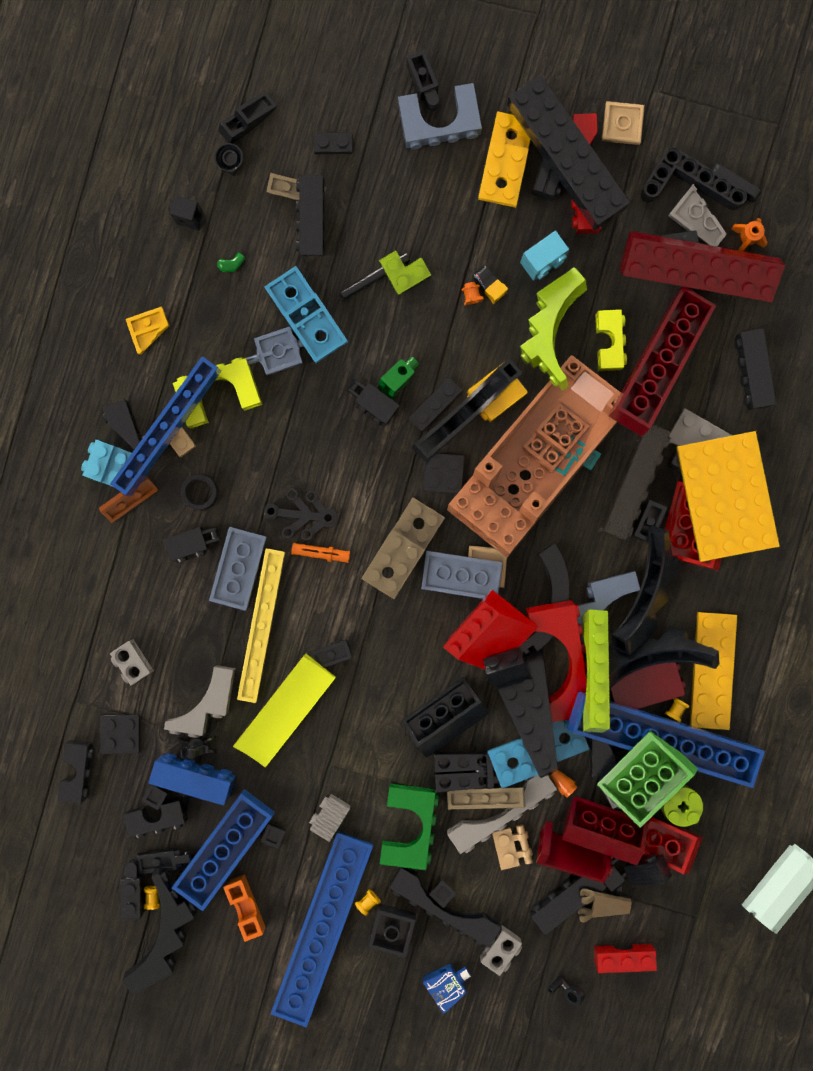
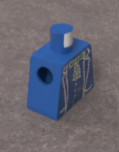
M448 964L423 976V984L444 1014L466 994L464 981L472 976L466 966L456 972L452 964Z

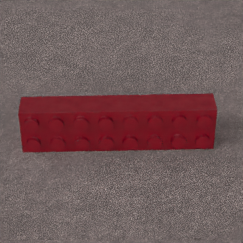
M634 231L629 233L620 265L623 276L773 302L785 268V264L776 257Z
M684 286L674 295L608 416L641 437L651 429L716 307L715 304Z

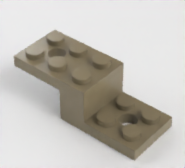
M412 498L361 579L395 599L445 517L417 499ZM416 518L424 520V527L422 529H416L413 526ZM385 567L393 569L394 574L391 578L383 576L382 571Z

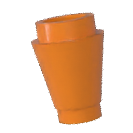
M559 770L549 776L561 795L569 797L577 789L575 781Z

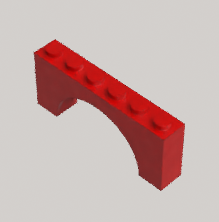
M572 600L526 608L527 618L538 626L534 632H545L558 638L565 645L569 656L567 677L562 686L549 696L552 722L570 719L578 691L586 693L587 688L585 674L587 672V661H583V654L586 652L584 643L580 641V636L583 635L582 627L577 621V617H580L578 605L575 606Z

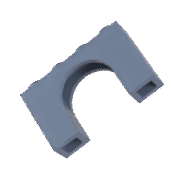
M474 83L455 86L454 97L457 117L450 125L443 128L432 127L423 120L417 93L398 97L406 148L419 149L422 145L436 146L444 141L453 143L461 138L474 139L481 135L482 126Z

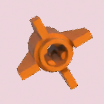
M760 218L748 224H734L731 230L738 234L740 233V239L743 242L738 251H744L748 245L755 243L764 248L768 243Z

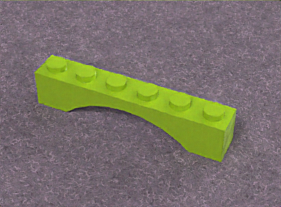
M588 610L582 615V632L587 656V688L583 710V732L603 733L610 729L608 611Z

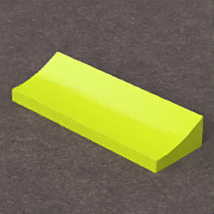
M305 654L233 747L266 767L336 676Z

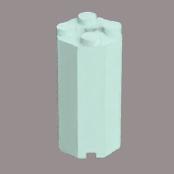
M796 844L793 846L789 845L743 902L742 906L748 912H752L754 917L768 929L777 934L813 889V858Z

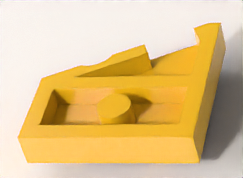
M162 306L126 319L137 354L139 355L143 354L169 327Z

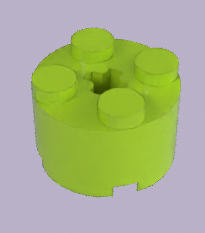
M684 785L660 809L670 822L677 826L686 827L698 823L703 812V803L700 796L692 788Z

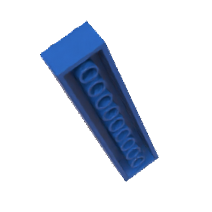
M578 691L567 725V729L572 733L631 751L651 731L681 752L698 768L697 771L747 787H754L765 753L764 750L757 746L610 700V729L603 733L583 732V710L586 693Z

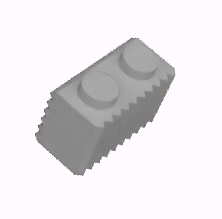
M333 794L329 798L324 797L319 806L322 808L319 814L315 813L309 822L311 824L310 830L330 842L350 810L349 804Z

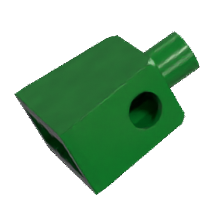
M410 357L406 362L400 359L381 377L377 388L390 399H393L411 381L415 374L414 369L419 363L413 357Z

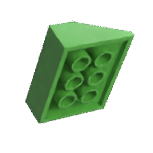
M649 731L597 785L641 828L696 774L698 768L681 752Z

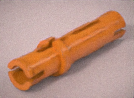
M293 543L292 555L327 559V562H332L333 560L349 563L350 551L337 550L334 547L324 548Z

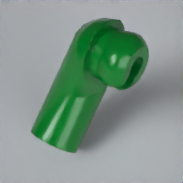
M238 252L233 260H218L217 267L222 272H235L246 258Z

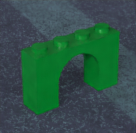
M398 784L389 785L387 807L414 811L421 818L423 828L420 835L408 843L382 841L381 865L426 870V865L431 862V853L428 852L429 845H433L434 834L431 833V826H435L436 814H433V809L438 806L439 795H435V789Z

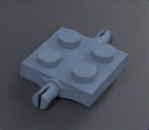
M289 326L254 338L257 354L246 357L248 365L260 361L268 376L303 364L300 348L304 347V345L293 336Z

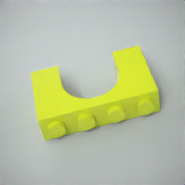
M240 357L232 360L231 364L216 365L221 370L216 380H226L234 385L244 411L263 405L247 359ZM182 376L177 379V382L173 383L175 392L187 376ZM202 399L185 421L190 429L209 423Z

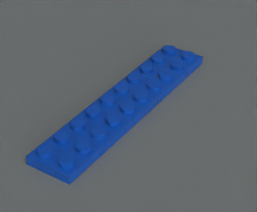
M337 831L271 1010V1015L307 1028L372 851V843Z

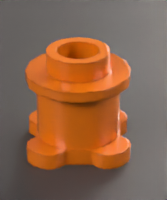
M475 282L465 284V287L461 289L466 299L464 305L482 302L484 298L480 296V285H476Z

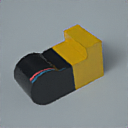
M485 265L472 275L477 285H480L482 291L493 304L508 291V288Z

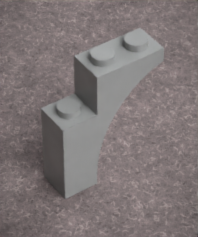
M216 665L213 669L210 686L201 702L189 713L167 720L164 729L176 735H180L181 732L188 733V736L193 738H199L206 733L209 713L214 718H222V716L228 714L236 668Z

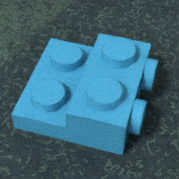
M95 440V443L92 442L88 448V453H90L88 461L85 460L82 464V476L110 485L132 453Z

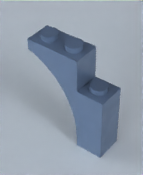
M630 571L588 582L589 587L586 588L589 599L592 598V601L578 605L580 617H577L578 624H581L582 627V615L586 611L604 610L619 597L639 591L640 587L636 572ZM581 635L580 641L585 645L583 635Z

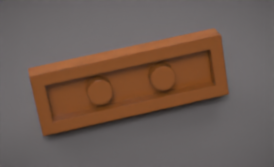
M146 475L132 496H126L120 492L99 507V510L113 523L157 492L158 488Z

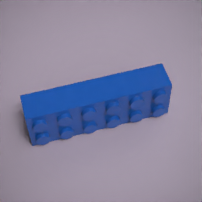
M244 789L175 882L172 889L203 911L270 821L275 811Z

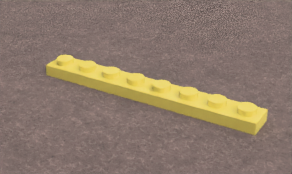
M267 548L265 550L237 700L257 703L285 552Z

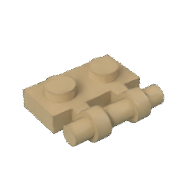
M523 824L516 826L518 833L512 834L510 827H506L499 832L496 830L492 833L501 870L520 866L518 858L524 857L525 864L533 863L531 857L533 855L532 849L529 848L527 841L529 838L528 832L525 831ZM519 840L522 849L516 851L514 841Z

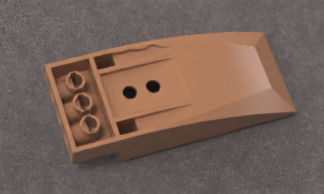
M572 355L561 367V370L567 377L569 387L562 391L559 386L555 387L549 381L474 470L473 476L448 504L447 510L506 558L509 557L617 423L608 415L621 392ZM580 440L585 443V447L577 444V441ZM578 448L583 449L581 456L576 454ZM570 452V458L565 459V456ZM573 455L579 458L578 461L575 460L565 476L555 471L556 467L564 471ZM523 470L529 471L531 478L529 480H522L520 472ZM512 484L517 485L519 488V492L515 495L510 494L508 491V487Z

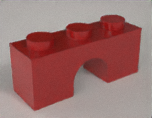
M632 944V949L619 950L614 948L613 945L594 946V961L598 973L657 971L656 951L652 944Z

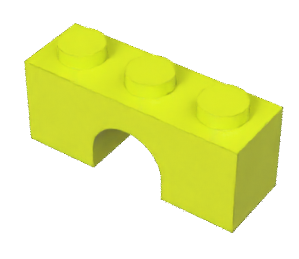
M622 310L598 311L595 314L596 333H605L612 340L610 348L600 349L597 352L598 371L622 370L624 365L627 364V355L623 352V346L626 345V335L622 331V327L625 326V316L622 315Z

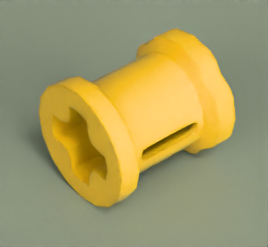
M674 698L671 708L665 714L681 722L680 718L685 709L689 708V705Z
M155 885L144 887V892L146 893L144 909H159L161 903L159 902V895Z
M369 889L367 894L360 901H357L355 905L362 914L367 916L369 911L376 904H380L381 901Z

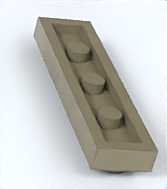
M524 787L447 791L448 810L525 807Z

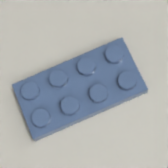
M229 527L209 601L247 611L266 543V536Z
M426 551L421 589L482 599L491 590H494L499 595L503 562Z

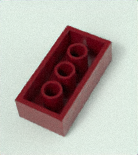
M574 796L567 811L562 840L637 865L644 854L649 821L640 828L624 812Z

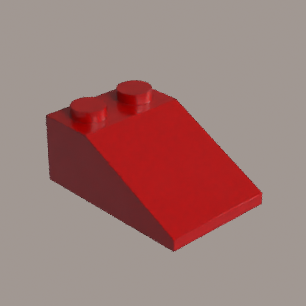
M652 816L648 820L643 855L646 856L650 853H655L656 855L663 854L669 868L682 874L690 873L703 837Z

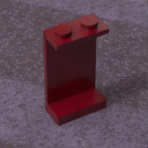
M679 662L652 665L627 675L609 690L611 700L639 709L684 696L686 685L683 678L680 679L678 671H681Z
M545 821L540 831L536 864L604 883L607 877L612 875L613 865H611V860L613 857L562 840L561 834L552 832L553 822Z

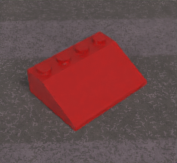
M678 481L665 530L669 531L672 556L678 557V560L718 571L722 558L702 562L699 560L684 482Z
M491 590L451 634L443 648L458 660L485 669L483 659L520 647L538 626L494 590Z

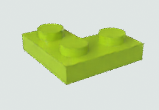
M393 251L379 260L398 295L431 276L422 258L405 267L397 251Z

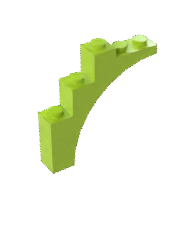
M575 267L536 293L538 298L537 305L541 311L528 319L530 324L529 331L533 337L520 346L523 361L526 364L530 363L533 368L539 366L543 373L547 372L551 383L555 387L559 386L562 391L568 388L569 385L567 377L559 367L556 359V334L567 309L579 296L587 291L586 280Z

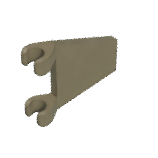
M582 889L580 891V896H587L582 898L583 904H589L593 901L592 910L581 907L578 910V914H585V916H580V922H587L594 917L630 914L631 899L599 893L589 889Z

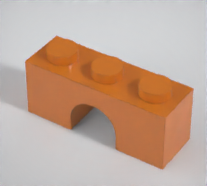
M245 874L228 880L223 888L230 906L234 905L237 910L238 926L244 941L246 942L263 935L266 927Z

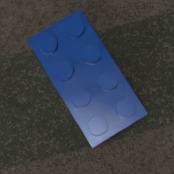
M166 753L155 760L148 784L225 805L230 798L236 775H233L230 770L221 769L219 771L213 769L214 766L195 764V761L192 759L184 758V760H181L174 754Z

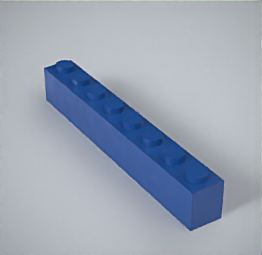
M203 356L200 358L110 485L126 496L133 495L221 373L217 366Z

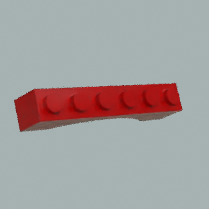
M597 113L573 114L572 120L588 143L591 144L597 134ZM571 199V208L575 209V216L572 217V228H576V234L599 233L601 227L594 231Z

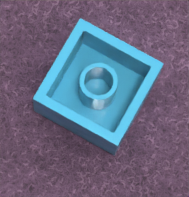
M555 230L524 252L520 263L533 281L537 278L541 280L549 274L548 271L552 267L556 269L564 263L569 248Z

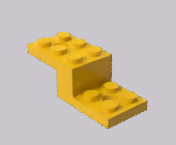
M497 111L478 200L516 208L530 138L512 114ZM514 131L517 137L513 140L508 139L506 133ZM503 179L506 181L507 186L499 188L496 185V181Z

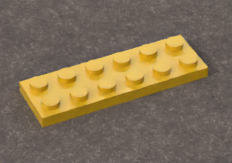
M697 612L695 641L718 650L720 664L716 669L699 664H694L690 726L730 730L737 615Z

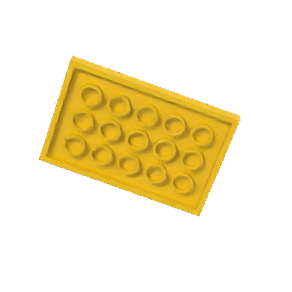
M756 431L677 447L700 562L780 547Z

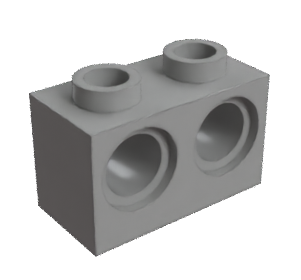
M134 639L110 653L113 665L119 667L122 672V679L127 684L129 683L130 686L154 672ZM123 650L129 653L128 660L122 658L121 653ZM134 666L139 669V676H134L132 674V668Z
M501 925V929L490 948L486 946L480 955L481 963L500 976L503 971L506 972L509 969L510 961L514 955L517 956L522 949L520 937ZM506 940H511L513 942L512 945L508 947L504 946L503 943ZM495 956L502 958L499 962H493L492 959Z

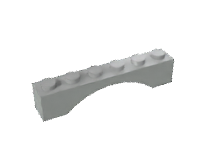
M539 775L525 780L523 786L525 794L524 808H506L493 817L482 820H461L449 828L447 835L459 853L470 852L474 849L476 843L488 840L491 837V833L496 830L497 832L503 830L507 826L506 823L511 820L516 821L523 815L524 811L527 809L532 810L539 805L538 802L545 798L546 800L552 797L557 789L549 776L540 778Z

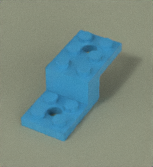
M297 266L265 286L266 291L315 363H318L348 343ZM289 288L296 290V295L293 298L286 296V291ZM323 331L326 333L327 336L324 341L316 340L315 336L318 332Z
M569 719L552 722L557 762L589 750L584 736L572 733L567 729ZM562 733L569 734L568 742L561 743L559 736ZM521 738L487 751L501 788L538 775ZM512 757L518 760V765L514 768L507 765V761Z

